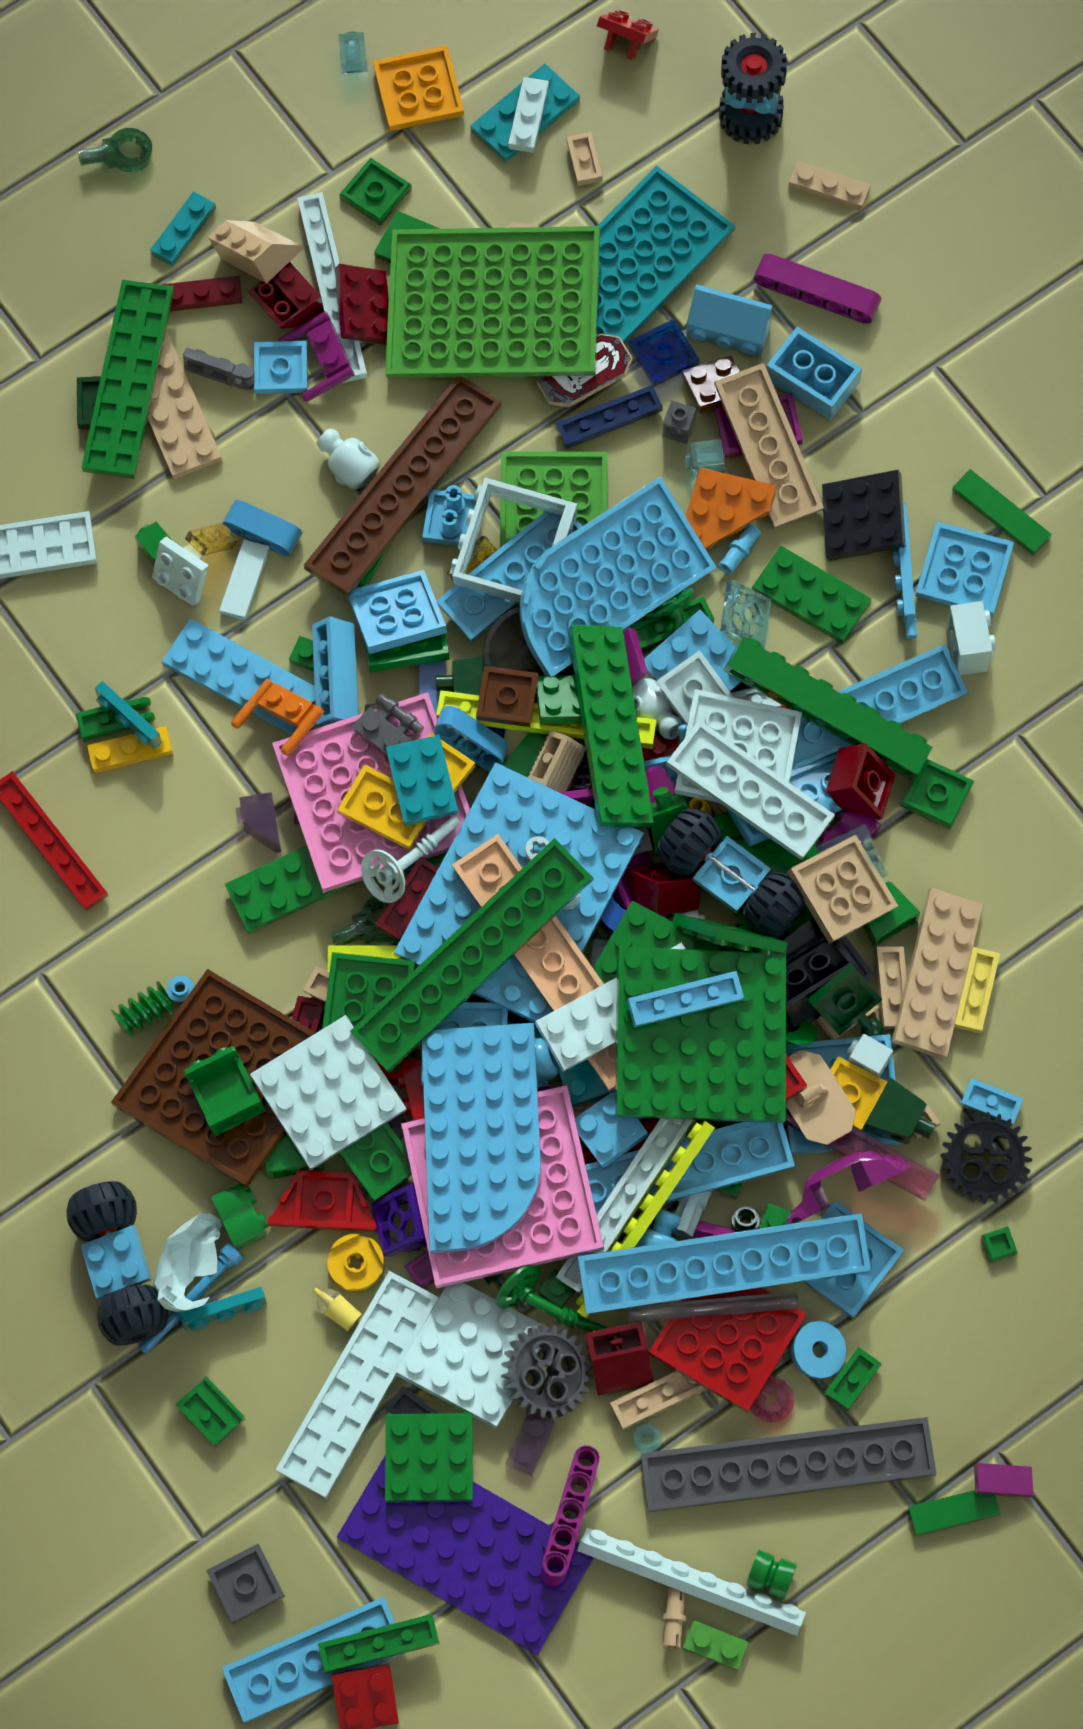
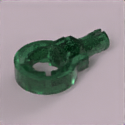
M123 128L115 132L111 138L102 139L101 147L78 149L80 165L84 166L103 162L108 169L118 168L124 172H138L147 167L151 161L152 142L148 135L139 129ZM133 138H135V143L142 150L140 159L138 157L128 158L124 156L119 150L120 146L126 142H133Z
M375 896L368 899L362 911L352 915L353 924L331 933L333 942H337L335 946H345L358 939L365 940L366 944L373 941L382 943L392 942L393 938L376 928V923L372 919L373 913L383 908V903L386 904V908L389 903L380 901Z

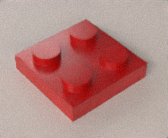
M389 1663L331 1673L340 1729H371L399 1724Z

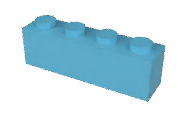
M329 616L312 625L315 706L318 705L325 711L316 722V725L321 727L359 715L354 624Z

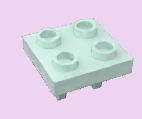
M165 537L159 542L152 579L194 607L200 602L209 566L201 560L205 554V549L195 550L197 547L195 542L182 548L168 537Z

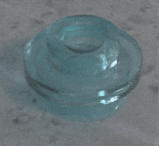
M652 1424L641 1425L634 1433V1444L643 1453L655 1452L662 1444L661 1431ZM644 1435H651L654 1439L653 1442L650 1444L644 1443L642 1440Z

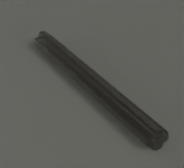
M796 1292L665 1302L628 1307L627 1315L629 1322L786 1310L798 1308L799 1300Z

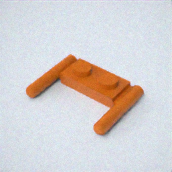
M266 679L231 721V725L235 729H239L254 710L260 706L266 712L297 727L296 731L281 748V752L289 756L325 711L320 706H315L305 698Z

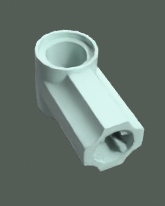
M712 1191L678 1200L679 1205L675 1214L680 1216V1224L672 1233L685 1239L693 1238L701 1214L706 1210V1205Z

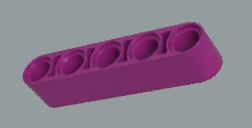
M764 254L753 277L755 283L761 287L864 324H870L873 321L882 300L881 296L873 290L773 254Z
M589 1445L580 1446L574 1453L543 1558L540 1576L543 1582L549 1586H558L566 1578L596 1476L600 1456L598 1451ZM588 1459L592 1465L588 1467L583 1466L579 1463V1460ZM580 1485L585 1491L576 1493L571 1489V1486ZM571 1511L577 1515V1518L573 1520L567 1519L563 1513ZM557 1538H565L568 1540L569 1545L560 1546L555 1540ZM554 1564L559 1566L562 1571L552 1573L547 1567Z

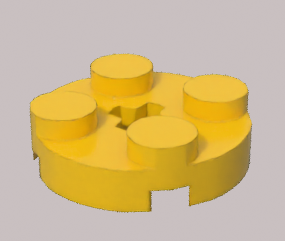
M349 1234L341 1237L333 1244L328 1256L327 1267L330 1277L335 1284L347 1292H359L371 1288L382 1277L384 1272V1256L380 1246L373 1239L360 1236L359 1234ZM355 1256L357 1259L362 1258L364 1260L361 1263L360 1269L356 1270L354 1267L350 1268L348 1266L351 1263V1257Z

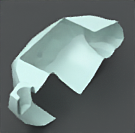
M200 1213L184 1223L166 1239L153 1284L158 1292V1301L165 1309L175 1312L187 1311L204 1305L209 1299L208 1297L192 1302L185 1298L184 1292L195 1276L217 1273V1253L214 1241L220 1236L221 1219L216 1216Z

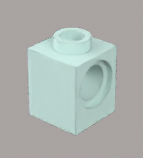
M865 1034L862 1035L859 1041L855 1039L847 1051V1054L850 1055L849 1062L879 1078L891 1060L893 1053L892 1049Z

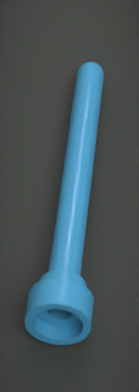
M227 1243L220 1251L222 1254L218 1257L220 1260L217 1262V1273L204 1276L185 1298L192 1302L197 1301L227 1268L237 1267L244 1257ZM171 1311L168 1315L165 1329L158 1335L143 1341L140 1345L141 1351L144 1353L150 1352L180 1320L179 1313L183 1311Z

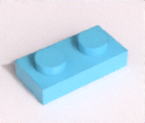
M971 1078L960 1106L984 1116L987 1112H990L991 1118L994 1120L998 1114H1001V1122L1005 1123L1007 1120L1012 1119L1011 1126L1013 1127L1024 1099Z

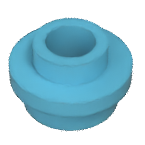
M176 976L169 981L167 994L172 1001L183 1003L194 988V984L186 976ZM178 985L185 986L183 992H177L175 989Z

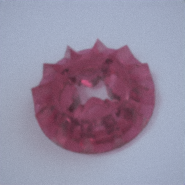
M774 1376L769 1377L751 1407L752 1413L758 1419L769 1423L785 1419L791 1413L795 1400L792 1388H790L785 1380ZM776 1390H779L776 1398L779 1404L772 1403L765 1409L767 1398L763 1393L771 1395Z

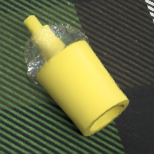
M318 1288L313 1290V1293L318 1296L316 1304L320 1313L326 1315L347 1332L361 1318L362 1314L338 1290L325 1289L322 1292Z

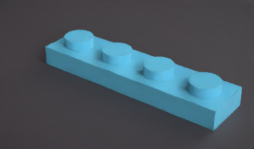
M737 971L628 998L627 1004L635 1028L741 1001L744 999Z

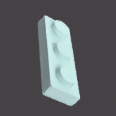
M528 77L523 78L508 143L509 149L534 153L549 81Z

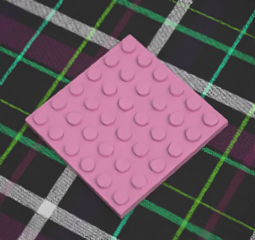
M428 692L398 702L402 710L407 714L412 713L417 717V721L424 726L419 735L409 730L406 736L411 741L427 738L430 733L434 734L438 719ZM382 707L375 709V711L379 713L382 710ZM363 714L309 731L289 756L281 752V748L289 738L272 743L323 893L363 880L361 864L364 856L370 851H385L398 861L417 847V842L421 843L422 838L426 839L427 834L431 835L453 816L427 821L411 850H408L338 814L337 809L364 764L393 779L388 758L352 729L354 723ZM392 715L387 720L396 728L401 724ZM462 786L454 793L458 808V814L455 816L460 820L461 824L439 841L437 848L433 847L432 852L428 851L429 854L427 856L423 855V859L448 852L470 811ZM378 856L373 859L371 867L379 860ZM383 863L380 864L379 869L384 867Z
M567 1085L538 1092L541 1177L537 1194L527 1209L526 1215L512 1230L495 1239L493 1243L472 1250L442 1253L430 1252L425 1118L402 1123L436 1288L518 1270L525 1265H540L604 1250Z

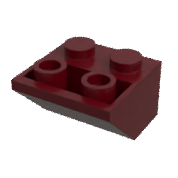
M291 262L283 267L267 283L261 281L248 290L252 298L280 329L299 327L324 311L320 294Z
M642 1321L585 1333L598 1396L638 1388L654 1382Z

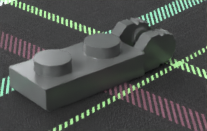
M186 347L183 353L185 370L229 386L246 390L253 388L254 369L250 365L247 366L244 363L235 365L225 358H216L202 350H193Z

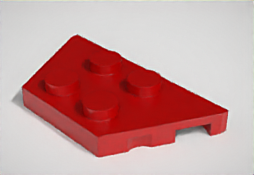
M298 1170L291 1181L290 1187L284 1192L279 1200L280 1203L267 1221L268 1226L377 1232V1225L360 1189L357 1178L353 1173Z

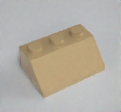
M226 220L208 236L221 260L265 283L270 281L303 250L301 245L257 222Z

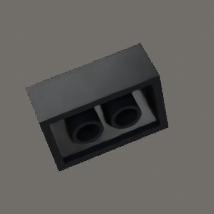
M824 934L786 957V1018L794 1028L819 1013L808 1001V998L851 963L860 973L857 963L840 942L836 940L829 944Z

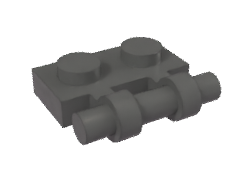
M380 694L376 699V703L382 707V710L377 713L369 707L354 723L352 729L388 758L386 747L410 742L411 739L406 736L409 730L419 735L424 726L417 721V717L412 713L407 714L399 707V703L393 698L389 699L385 695ZM391 715L401 722L397 728L387 721Z

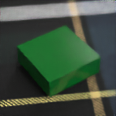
M1008 1226L981 1235L990 1263L1018 1254Z

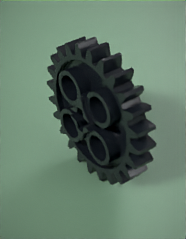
M987 1112L985 1119L981 1120L979 1114L975 1113L973 1122L966 1116L964 1117V1127L957 1123L954 1124L957 1131L956 1134L947 1132L948 1138L952 1141L951 1143H942V1146L948 1152L940 1154V1158L948 1160V1163L943 1164L941 1169L950 1170L945 1180H955L951 1189L955 1190L961 1187L960 1197L963 1198L967 1193H970L971 1202H974L977 1196H981L984 1205L987 1202V1198L992 1197L993 1202L996 1204L1000 1194L1006 1200L1009 1199V1189L1014 1193H1018V1188L1015 1185L1016 1182L1020 1184L1026 1183L1021 1174H1030L1031 1170L1025 1167L1024 1164L1032 1162V1158L1025 1156V1153L1031 1151L1032 1148L1022 1145L1028 1137H1018L1017 1134L1021 1129L1020 1126L1013 1130L1010 1128L1012 1119L1007 1120L1003 1124L1001 1123V1114H998L995 1120H991L990 1112ZM970 1136L977 1137L980 1140L981 1146L973 1151L967 1149L964 1144L966 1138ZM997 1138L1006 1139L1009 1143V1148L1004 1152L995 1150L993 1147L994 1140ZM984 1151H988L990 1157H1011L1012 1160L1010 1162L990 1160L989 1165H983V1160L981 1159L963 1160L961 1155L983 1156ZM969 1164L977 1166L980 1172L978 1177L974 1179L967 1178L963 1173L965 1166ZM1003 1166L1008 1171V1176L1004 1180H996L992 1175L994 1167Z

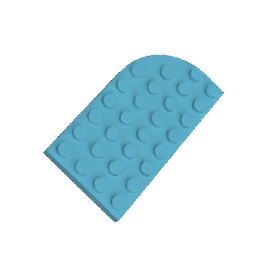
M661 476L554 544L537 559L530 569L521 593L520 619L527 645L545 676L553 677L573 663L568 629L571 625L615 626L625 629L717 568Z
M534 1023L434 1030L422 1041L429 1244L431 1253L466 1251L493 1243L495 1239L512 1230L522 1220L537 1194L541 1177V1147Z

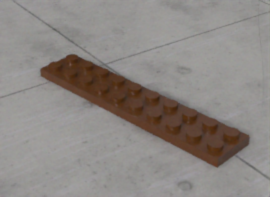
M456 377L305 562L304 570L348 597L501 407V400L464 377Z

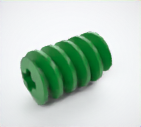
M159 981L156 982L157 991L151 986L147 987L148 996H145L142 992L137 993L138 1002L129 998V1008L122 1003L119 1004V1014L111 1009V1013L123 1032L131 1038L134 1037L133 1027H136L141 1032L144 1031L143 1021L150 1026L153 1025V1015L162 1020L161 1010L164 1009L167 1013L172 1014V1001Z

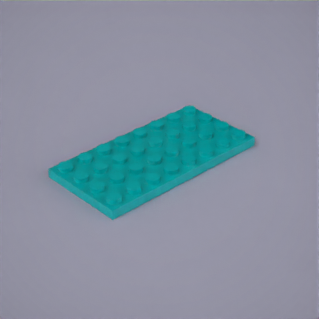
M657 165L597 225L600 227L597 335L618 336L625 344L735 230V225Z

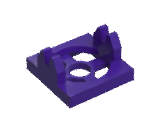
M409 1184L371 1203L384 1257H391L400 1252L419 1251L420 1247H427L414 1184ZM409 1204L410 1210L404 1212L400 1210L399 1205ZM399 1213L401 1225L396 1229L393 1219L395 1214ZM412 1219L413 1231L409 1238L406 1239L404 1229L407 1226V1221ZM389 1230L396 1232L398 1242L391 1237Z

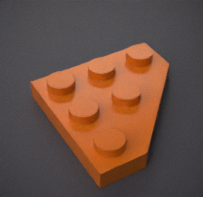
M700 468L686 513V519L707 551L714 547V544L743 530L747 527L746 525L756 519L770 514L777 486Z

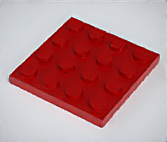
M762 1287L681 1299L651 1347L649 1355L748 1413L804 1321L806 1313Z

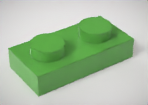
M694 1620L683 1650L738 1671L749 1642Z

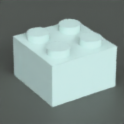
M983 601L950 606L946 629L952 659L960 675L988 672L989 664L993 661V651H996L994 635H989L988 626H991L989 610L984 611Z

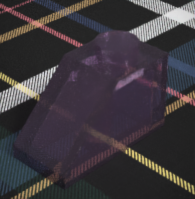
M272 792L239 797L241 807H236L238 824L243 823L247 834L274 852H282Z

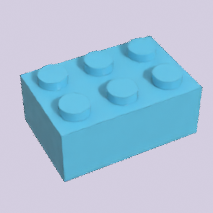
M798 327L795 328L766 366L773 385L787 394L792 393L795 399L829 421L832 420L859 385L862 373L860 366Z

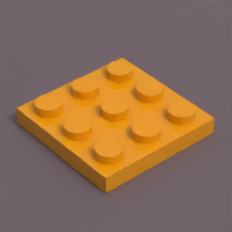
M447 45L373 61L389 131L465 116Z

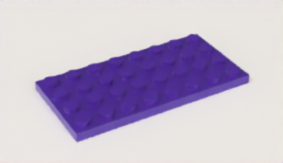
M385 1456L337 1535L338 1540L537 1656L594 1559L592 1556L577 1551L580 1543L576 1541L564 1582L558 1586H549L541 1579L540 1570L553 1527L473 1482V1502L386 1503ZM557 1538L555 1540L560 1546L569 1545L568 1540L565 1538ZM554 1564L547 1567L552 1573L562 1571L559 1566Z

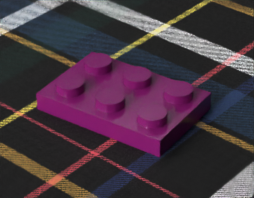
M792 393L778 395L797 444L802 445L803 438ZM724 407L714 409L724 457L742 456L743 453Z

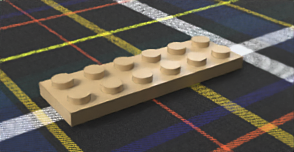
M166 330L147 420L171 476L175 480L222 462V456Z
M765 364L756 365L715 381V388L753 480L777 486L770 514H768L773 529L822 511L824 509Z
M932 887L928 890L892 1043L943 1060L947 1057L983 904Z

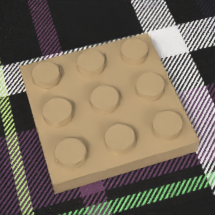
M856 835L787 871L789 877L800 889L805 904L829 944L898 907V904Z

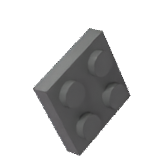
M259 1543L206 1570L232 1624L285 1597Z

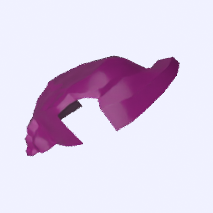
M873 1151L856 1152L834 1160L807 1178L801 1203L786 1217L788 1224L802 1221L831 1206L821 1186V1181L848 1166H851L857 1189L860 1192L911 1168L912 1165L890 1154L880 1155Z

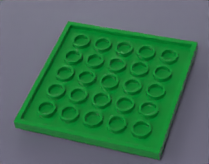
M619 946L617 948L615 1117L765 1123L786 1122V954L772 953L771 956L754 952ZM737 971L744 995L743 1000L634 1028L627 1004L628 998Z

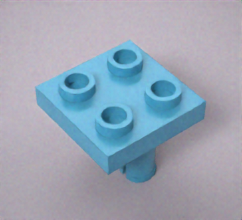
M456 485L449 486L446 491L433 490L428 500L422 536L423 542L458 546L461 534L466 535L469 527L466 525L468 512L470 509L474 510L477 502L474 501V494L462 493L461 488Z

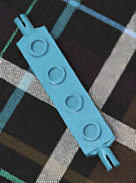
M903 502L906 547L897 548V550L893 551V566H898L899 575H895L894 579L895 591H900L901 600H897L896 608L897 616H902V623L906 627V638L916 639L917 618H915L908 529L909 518L907 517V503Z

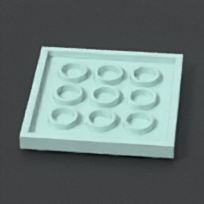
M695 689L685 738L700 720L789 782L802 712ZM679 774L677 775L675 794L719 803Z
M346 1015L250 1074L251 1079L310 1170L406 1111L403 1102L371 1053L350 1032L354 1027Z
M463 1282L446 1286L398 1367L396 1376L465 1413H472L474 1418L497 1429L513 1401L509 1400L510 1395L513 1393L512 1389L503 1388L509 1383V1379L501 1378L502 1374L508 1373V1369L501 1366V1363L510 1360L504 1352L514 1350L510 1342L514 1340L519 1341V1333L525 1332L527 1334L528 1328L535 1327L537 1330L538 1326L542 1324L510 1307L500 1309L496 1305L495 1299ZM539 1346L536 1348L537 1357L542 1351Z

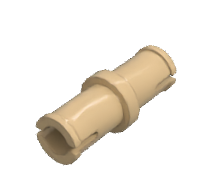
M670 1587L667 1591V1610L663 1614L665 1632L662 1647L680 1650L682 1625L686 1623V1616L683 1615L686 1593Z

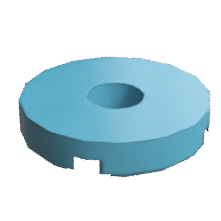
M823 1321L806 1323L798 1329L791 1342L790 1353L795 1367L802 1374H806L810 1378L831 1377L840 1370L845 1362L847 1352L845 1340L840 1331L830 1323ZM816 1342L820 1343L824 1350L821 1358L816 1357L812 1350Z

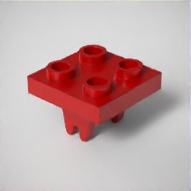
M616 9L615 12L612 11L599 16L596 26L608 31L604 50H612L617 34L631 39L627 55L629 60L635 59L640 44L656 39L659 31L658 28L652 27L653 23L651 21L641 18L638 21L629 18L630 14L622 10Z

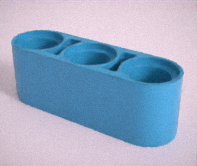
M241 500L234 501L222 522V525L228 531L251 542L267 545L271 551L287 557L291 555L303 533L296 525Z
M446 706L440 711L434 729L435 736L440 735L441 740L474 761L475 764L484 770L491 771L495 762L503 765L508 750L506 740L459 708Z

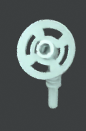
M453 815L431 835L427 834L426 839L422 838L421 843L417 842V847L398 861L382 850H373L367 853L362 860L361 872L364 883L372 895L386 903L399 900L405 890L403 870L423 855L427 856L429 854L428 851H433V847L437 848L438 842L461 824L460 820ZM378 856L379 860L371 867L373 859ZM383 863L384 867L379 869L380 864ZM376 876L379 883L385 886L384 891L376 884L373 877ZM400 884L399 890L394 894L393 890Z

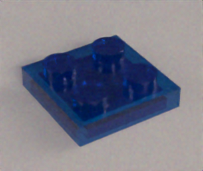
M675 319L628 341L629 348L653 387L681 374L682 370L700 364L699 357Z

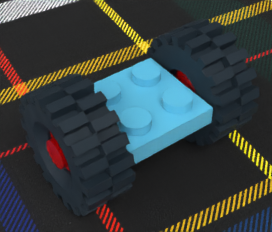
M750 33V38H746L745 34L740 35L739 42L733 39L730 42V47L726 46L724 55H722L721 78H723L724 90L722 91L719 103L720 125L722 129L726 128L725 133L729 137L734 134L733 140L739 142L741 138L744 139V144L748 145L750 140H754L755 144H760L761 138H764L765 142L768 141L771 133L775 136L778 132V127L782 125L784 99L783 95L780 96L781 86H784L786 80L787 56L786 53L783 54L784 48L781 44L776 47L777 40L771 38L768 41L765 34H761V38H757L756 33Z

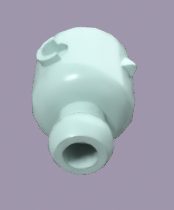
M331 428L326 430L317 441L319 449L331 455L328 459V467L335 475V480L342 486H347L352 490L361 489L379 470L380 462L378 458L364 445L363 441L361 442L356 438H348L343 441L340 439L339 433Z
M652 678L642 679L632 686L636 716L657 720L655 732L659 731L663 738L671 740L678 737V727L683 724V721L675 715V710L655 684L656 680Z

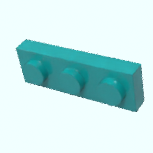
M193 191L150 249L151 255L173 267L216 209L215 203Z
M101 681L95 687L98 697L96 699L97 703L105 711L109 709L116 714L115 719L125 729L129 726L135 732V738L142 745L146 746L148 744L155 750L162 743L159 732L105 682Z
M258 1287L202 1305L198 1308L180 1312L179 1314L185 1330L191 1329V1331H196L207 1327L208 1322L231 1320L235 1317L234 1314L259 1311L262 1309V1305L267 1304L262 1287Z

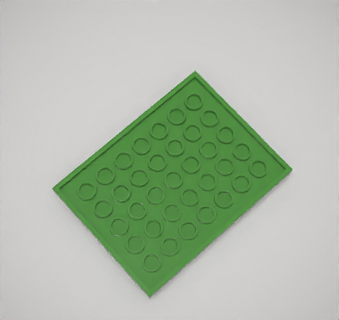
M600 227L392 230L386 377L596 376Z

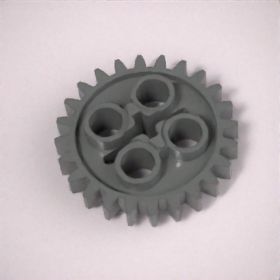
M546 1325L538 1326L537 1330L535 1327L528 1328L527 1334L525 1332L518 1334L519 1341L514 1340L510 1342L514 1350L504 1352L510 1360L501 1363V1366L508 1369V1373L502 1374L501 1378L509 1379V1383L503 1388L512 1389L513 1393L510 1395L509 1400L519 1399L517 1409L527 1406L526 1415H532L536 1411L537 1419L544 1418L545 1415L548 1419H554L556 1414L558 1417L565 1416L566 1410L569 1412L576 1410L574 1403H583L584 1400L580 1394L589 1392L584 1383L592 1381V1378L586 1376L585 1371L591 1370L592 1366L584 1365V1361L590 1356L581 1355L580 1351L584 1347L583 1344L574 1345L577 1338L576 1335L566 1338L567 1329H562L557 1333L556 1325L550 1326L548 1330ZM537 1346L543 1350L542 1360L536 1355ZM562 1358L566 1360L568 1364V1369L566 1372L563 1371L561 1368L560 1363ZM527 1372H529L533 1378L531 1386L528 1385L525 1380V1375ZM552 1384L557 1389L556 1398L550 1393V1386Z

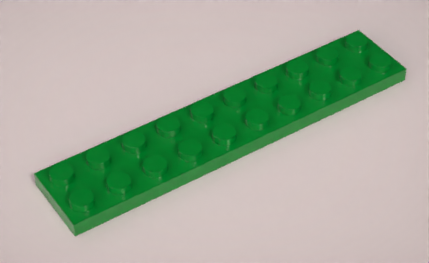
M554 838L350 1032L390 1073L430 1033L441 1025L587 887L594 878Z

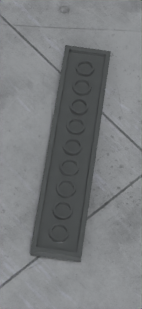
M928 1417L641 1453L648 1513L933 1477L937 1474Z

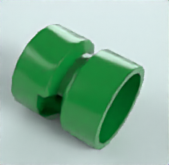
M759 1549L746 1586L757 1590L768 1587L770 1595L785 1600L797 1563L784 1558L775 1562L774 1556L771 1553Z

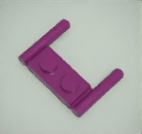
M327 311L278 339V342L295 341L307 334L324 374L328 378L303 392L302 398L306 402L355 376Z

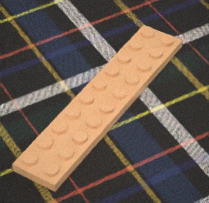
M499 834L452 864V867L480 907L522 869ZM556 916L514 955L553 1011L604 985ZM616 1044L587 1059L609 1092L614 1090L616 1085Z

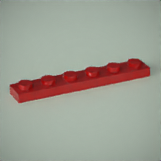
M11 771L1 778L0 802L84 910L87 912L108 897L107 891L14 772Z

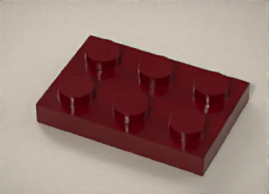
M339 263L335 267L341 338L387 345L389 296L386 271Z

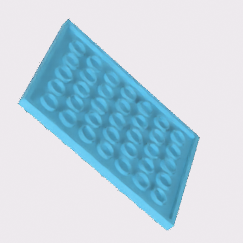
M495 762L396 947L394 955L403 960L415 961L416 965L419 966L481 908L452 867V864L497 834H499L522 868L530 862L526 856L527 842L533 837L541 836L546 838L549 843L555 838L594 878L580 892V902L575 908L570 910L562 909L556 915L583 954L644 833L633 827H598L595 809ZM534 845V852L532 854L539 853L544 846L539 848L537 845ZM512 956L473 993L533 1023L553 1011L515 956Z

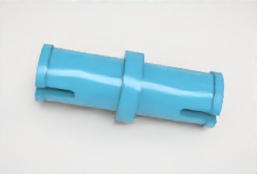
M752 524L747 525L739 538L730 544V550L718 564L719 568L728 575L733 574L741 560L747 558L750 554V548L758 537L761 536V531Z

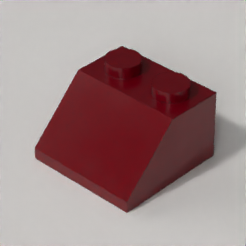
M866 743L839 748L826 793L842 809L881 820L883 819L896 775Z
M662 863L626 869L624 877L637 904L664 918L666 914H680L688 910L699 909L701 887L693 882V877L696 874L690 876L678 875L669 871Z

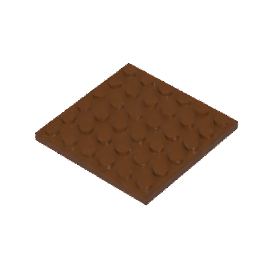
M207 969L113 1098L111 1104L235 1182L248 1188L285 1136L284 1128L251 1079L266 1111L215 1136L183 1071L193 1062L205 1060L213 1056L221 1048L234 1046L250 1077L252 1072L316 1033Z

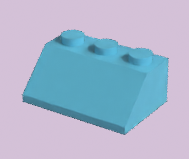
M696 284L687 320L686 336L698 342L707 341L723 349L732 348L748 356L757 355L761 357L770 332L772 305Z

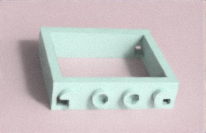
M484 478L482 486L478 485L475 491L474 501L477 502L474 510L470 509L468 512L466 525L469 527L466 535L461 534L458 543V550L461 551L458 559L454 558L452 561L450 574H452L455 585L520 603L522 590L466 574L490 497L494 496L562 516L553 545L571 534L578 513L577 503Z

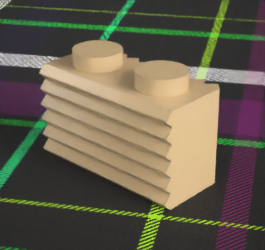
M550 731L549 736L546 737L547 741L544 742L542 751L539 752L540 755L537 757V761H535V765L532 767L533 770L530 771L528 778L559 793L566 792L571 786V779L577 767L583 761L586 747L566 735Z

